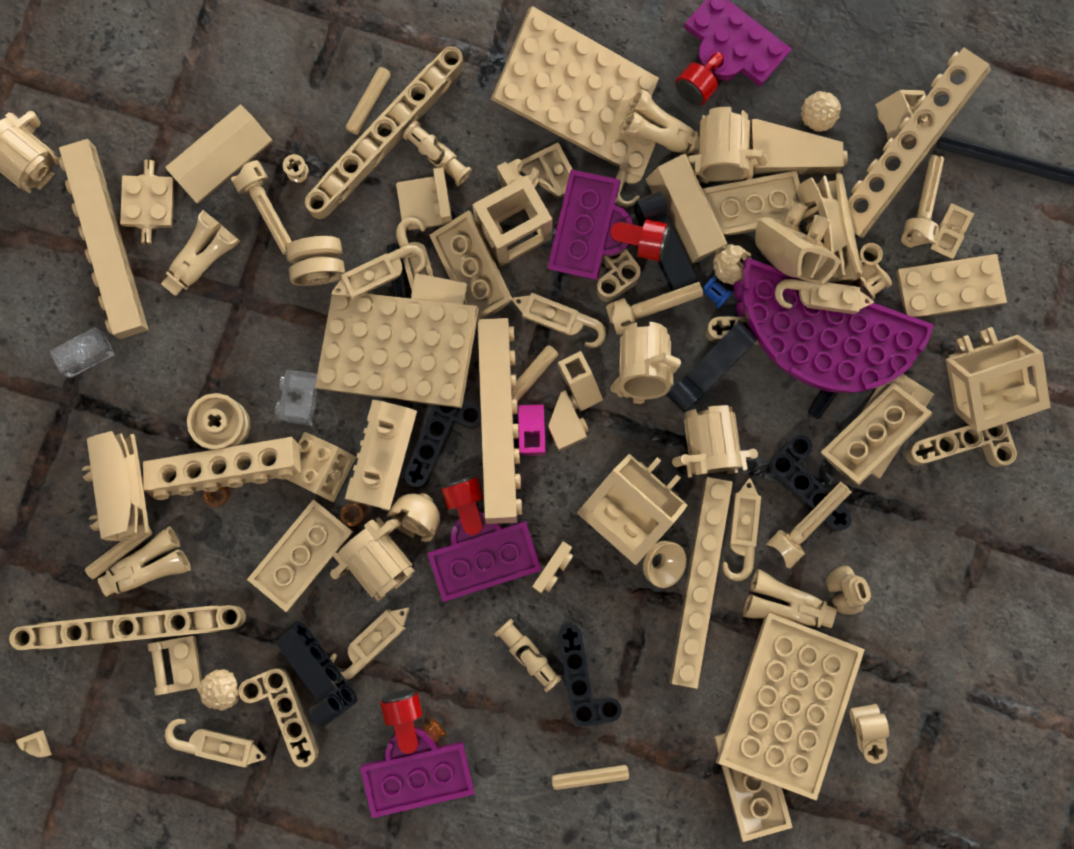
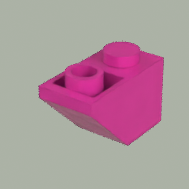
M544 404L518 405L520 456L546 455Z

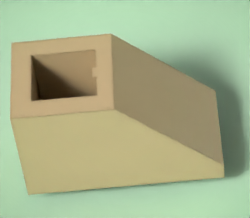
M581 351L558 362V369L575 398L580 412L603 401L593 373Z
M566 390L560 393L548 425V430L558 452L586 440V433L589 432L584 418L579 419L575 412L578 409L573 395L568 396Z

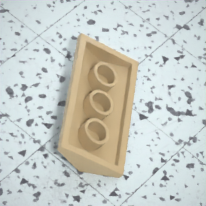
M240 104L165 168L191 198L199 204L241 169L244 164L248 163L272 143L273 140L255 118Z
M686 154L658 166L645 179L652 194L660 191L665 198L668 206L667 216L691 266L728 244Z
M468 210L429 235L450 280L468 284L464 305L477 306L479 308L477 321L499 312L513 300L471 211Z
M892 383L824 448L821 454L842 476L860 485L932 415V412L895 383Z
M726 733L714 737L718 754ZM722 765L742 842L793 828L781 787Z

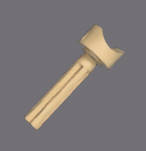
M931 155V158H929L916 218L905 221L901 242L909 248L927 243L936 244L939 226L931 221L944 163V157Z
M259 161L246 163L243 165L239 175L231 177V180L239 194L250 192L252 200H254L282 254L286 255L285 247L292 241L262 187L267 182L268 176Z
M697 282L634 304L631 307L622 298L608 304L606 309L610 322L614 324L616 334L623 335V330L628 325L635 323V319H640L702 297L704 293L700 283Z
M840 481L790 534L779 530L765 545L776 548L784 557L786 567L792 568L805 554L800 544L852 492Z

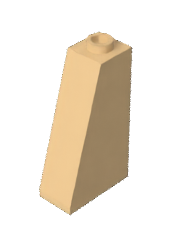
M759 119L751 120L749 149H762L768 158V163L765 166L753 168V175H776L796 170L798 175L838 174L847 165L848 154L847 151H843V142Z

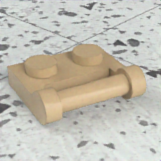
M195 635L147 644L148 651L152 653L156 680L155 696L198 688L202 681ZM169 648L174 681L172 685H167L162 649Z

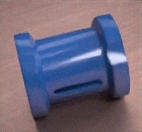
M713 276L702 288L703 293L716 303L718 309L733 293L731 289L727 290L717 281L716 276ZM712 288L715 289L719 294H721V296H719L717 293H715V292L712 290Z

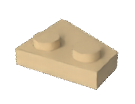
M559 142L521 160L522 163L518 167L522 168L523 174L528 176L531 174L532 168L539 171L537 176L539 178L538 185L558 199L564 197L572 167Z

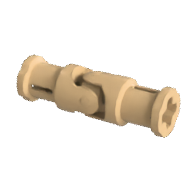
M414 121L408 126L403 134V138L410 140L417 146L418 152L422 155H427L430 162L437 168L443 167L444 172L455 180L457 186H460L468 179L472 169L465 167L457 160V155L440 143L433 134L429 135L423 130L418 121Z
M510 619L494 635L501 637L510 648L509 652L520 664L525 667L527 666V672L539 680L544 686V691L547 693L563 676L561 674L557 675L549 666L548 659L543 655H539L538 648L526 635L523 636L513 625L514 621ZM524 645L529 646L530 648L525 649L520 656L519 649Z

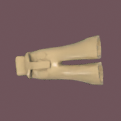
M639 90L628 106L626 113L629 115L622 123L621 133L658 143L672 152L683 153L686 156L689 154L698 155L700 145L698 132L662 110L652 100L651 95L647 91Z
M202 210L198 216L192 236L172 262L169 271L166 272L168 276L161 284L173 295L177 296L183 288L187 290L190 285L195 283L210 265L223 254L233 249L240 240L207 212Z
M168 526L159 532L147 545L120 560L110 569H107L106 574L97 579L103 594L106 597L113 593L120 594L157 578L190 571L189 560L184 552L179 549L145 566L150 560L180 547L179 539L174 530Z
M840 566L831 571L826 579V586L829 592H843L831 600L833 607L837 608L839 613L853 615L863 611L864 605L871 597L869 585L864 578L855 575L849 566Z
M756 569L751 581L750 591L788 602V605H782L749 594L745 602L743 617L764 618L769 612L800 625L815 626L817 628H820L822 625L832 628L837 608L827 606L826 601L789 587L768 573Z

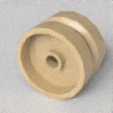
M332 236L307 237L295 240L285 247L287 260L293 264L288 270L290 282L294 285L316 286L329 284L341 280V275L346 273L344 262L338 259L343 254L339 238Z
M219 393L207 394L196 400L190 408L187 417V427L191 437L195 442L208 450L242 445L248 438L251 428L250 417L245 408L231 397ZM218 421L221 422V425L219 427H217Z

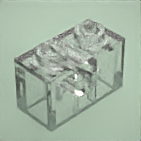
M96 327L49 351L59 372L69 378L115 355L105 333Z
M286 369L285 376H281L279 389L282 390L281 400H277L275 415H278L279 421L312 427L318 394L315 384L319 376L316 373ZM298 392V394H300L302 398L297 399L295 404V402L291 398L292 396H296Z

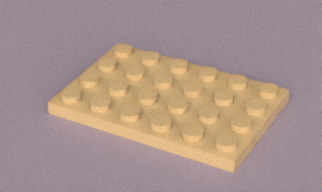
M532 6L527 11L491 100L620 168L633 139L632 136L621 133L622 123L629 115L626 113L628 106L636 93L641 89L647 91L652 97L659 78Z
M363 294L355 299L345 296H332L315 388L318 390L462 408L479 308L471 305L374 294Z
M768 612L764 617L716 763L817 801L865 649Z

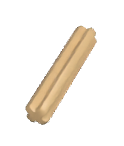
M383 67L377 69L346 125V129L350 133L357 135L360 132L391 76L387 69Z
M546 346L516 381L517 390H512V399H517L518 402L558 356L557 351L552 346Z
M149 527V533L139 540L120 541L86 567V574L91 579L97 578L153 534L151 528Z
M626 765L557 774L552 776V786L554 790L623 781L629 779V771Z

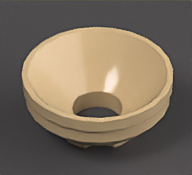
M671 541L656 543L647 552L643 562V571L646 579L659 588H667L677 583L686 568L687 559L684 549ZM657 554H661V563L653 567V558Z

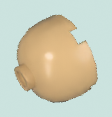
M420 493V495H403L395 502L387 514V517H392V519L399 518L401 520V526L397 528L400 532L411 538H414V533L423 536L420 541L424 542L433 539L440 525V512L433 503V499L424 493Z

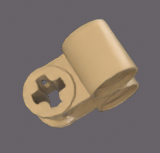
M868 243L858 252L863 276L852 280L840 281L839 283L842 285L856 283L860 287V291L873 300L875 295L883 288L892 286V281L888 274L878 265L883 257L881 247L875 243ZM863 253H871L874 257V262L867 261Z
M877 704L850 708V720L853 730L856 732L859 750L868 762L872 764L882 762L887 756L886 738L889 737L886 716L880 714Z

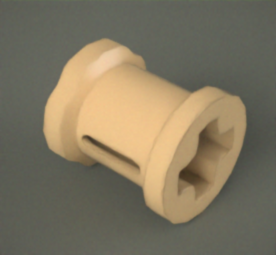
M296 154L289 155L284 159L283 169L292 182H304L309 174V169L304 159ZM298 166L299 170L294 172L293 167Z

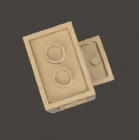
M516 159L508 164L504 162L498 165V182L502 188L472 204L475 221L500 267L552 239V217L535 189L539 183V178L537 177L539 171L532 168L530 175H519L522 172V168L518 167L522 163L520 159ZM525 210L530 220L502 234L503 231L499 223ZM537 231L538 235L507 251V246Z
M993 327L980 331L982 346L973 349L968 335L956 340L958 352L948 355L949 358L946 359L955 413L977 433L1051 408L1043 352L1019 335L998 341ZM1030 366L1033 369L1035 387L1029 383L1027 367Z
M628 454L584 503L577 514L632 563L637 565L674 524L688 505L672 489L681 477L676 475L666 486L651 473L661 462L658 457L649 467H646L641 461L638 462Z

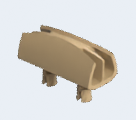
M838 173L836 174V180L829 182L826 176H823L817 184L812 177L805 180L798 186L801 203L808 206L803 216L807 220L806 232H809L815 215L822 216L831 221L821 243H823L822 246L833 252L841 261L835 273L826 282L834 283L862 277L863 274L843 175Z
M792 201L785 222L771 217L759 219L755 233L756 247L782 273L813 284L823 285L839 267L840 259L833 252L822 246L823 243H821L831 221L822 216L815 215L808 234L806 235L800 231L799 225L808 206Z
M372 400L367 418L369 423L367 428H364L363 433L365 437L360 442L362 448L360 453H357L356 458H358V462L353 467L355 472L353 478H350L345 496L346 500L356 504L363 503L368 507L375 506L383 511H390L415 422L416 410Z
M110 431L87 438L90 465L83 467L82 471H90L83 478L88 482L93 481L97 514L89 517V520H97L90 525L91 529L94 531L100 530L101 539L109 541H133L145 537L149 533L134 434H130L124 439L121 433L114 436L113 432Z

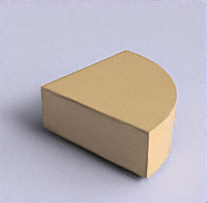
M44 730L16 740L19 748L32 756L46 757L52 755Z

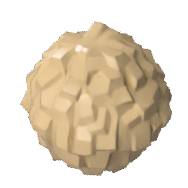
M818 91L806 98L801 107V116L805 126H809L815 132L831 129L839 119L841 104L837 97L831 93Z
M733 244L717 250L713 260L715 276L720 281L731 285L741 281L744 261L747 258L752 259L751 253L739 245L734 246Z
M216 669L206 675L197 688L201 702L208 708L223 711L233 707L239 700L237 681L234 674L225 669Z

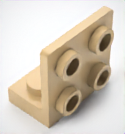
M443 167L433 169L434 177L397 182L396 186L402 220L406 218L419 219L425 228L446 225L452 221ZM412 224L406 228V231L417 230L420 228L417 225Z
M304 432L298 443L300 445L301 474L293 475V478L287 480L334 502L356 460V456Z

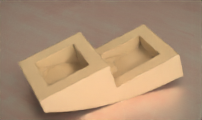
M950 203L939 225L936 244L931 243L930 249L954 259L974 213Z
M415 274L411 299L464 305L468 284Z

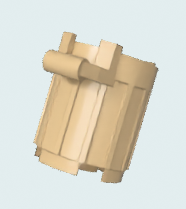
M717 107L710 109L709 115L706 117L702 115V120L700 121L699 154L687 157L695 175H698L700 183L708 184V181L731 183L746 177L747 180H750L753 177L754 167L765 166L768 163V158L762 149H749L750 120H748V114L742 110L740 115L731 112V107Z
M28 111L21 118L9 112L5 115L7 118L0 120V173L18 188L28 193H31L30 189L35 187L41 190L54 177L55 174L51 170L54 163L59 165V158L55 156V152L33 135V132L41 124L34 111Z
M636 322L628 325L623 330V335L620 337L619 377L611 385V392L616 393L620 398L632 397L633 403L642 404L646 399L659 398L670 391V387L673 385V374L679 368L681 360L671 356L670 335L667 334L666 327L655 322H649L648 327H637Z
M729 405L708 407L709 410L698 413L696 409L685 412L686 419L684 424L689 455L684 454L673 458L672 464L675 467L686 465L688 478H692V475L727 471V474L738 473L740 468L746 471V461L757 458L758 452L756 449L740 450L736 416Z
M378 517L376 522L372 519L364 525L366 529L351 539L338 553L335 551L332 554L339 565L331 570V577L333 579L340 578L350 570L368 594L374 597L377 602L386 597L385 594L393 588L397 589L415 572L412 568V563L389 536L394 529L401 526V520L393 518L384 524Z

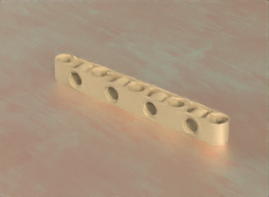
M451 46L445 48L429 63L321 178L305 199V205L314 218L324 219L329 216L403 138V134L408 126L414 121H419L447 91L464 69L462 53L458 48ZM452 58L458 60L455 65H448L446 63ZM417 94L425 95L424 99L420 101H415L413 98ZM385 129L392 131L387 137L380 136L381 131ZM350 165L358 166V169L355 172H346V169ZM316 201L324 202L323 207L317 210L313 209V204Z
M217 605L47 622L17 627L11 632L9 640L12 647L17 650H42L210 633L241 627L246 620V614L239 606ZM230 610L235 611L237 614V620L234 624H230L226 618ZM179 615L185 619V626L181 630L175 624L176 618ZM127 621H131L133 624L131 634H127L124 630V625ZM76 626L82 632L78 640L73 636V630ZM25 631L30 637L26 645L22 641V635Z

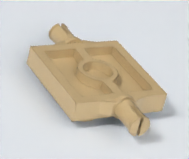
M144 160V174L139 176H122L120 224L122 227L141 229V244H146L147 242L148 245L152 244V230L173 228L174 178L154 175L155 161Z

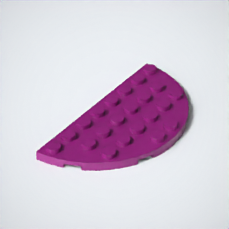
M750 258L744 261L741 278L742 302L753 334L758 338L757 341L761 348L776 365L793 378L811 387L836 393H857L878 388L891 382L908 370L919 354L923 352L931 336L934 324L875 303L860 309L856 314L812 309L803 305L799 297V290L785 289L782 293L783 299L792 305L790 309L785 308L775 298L776 286L785 279H802L788 276L775 267Z

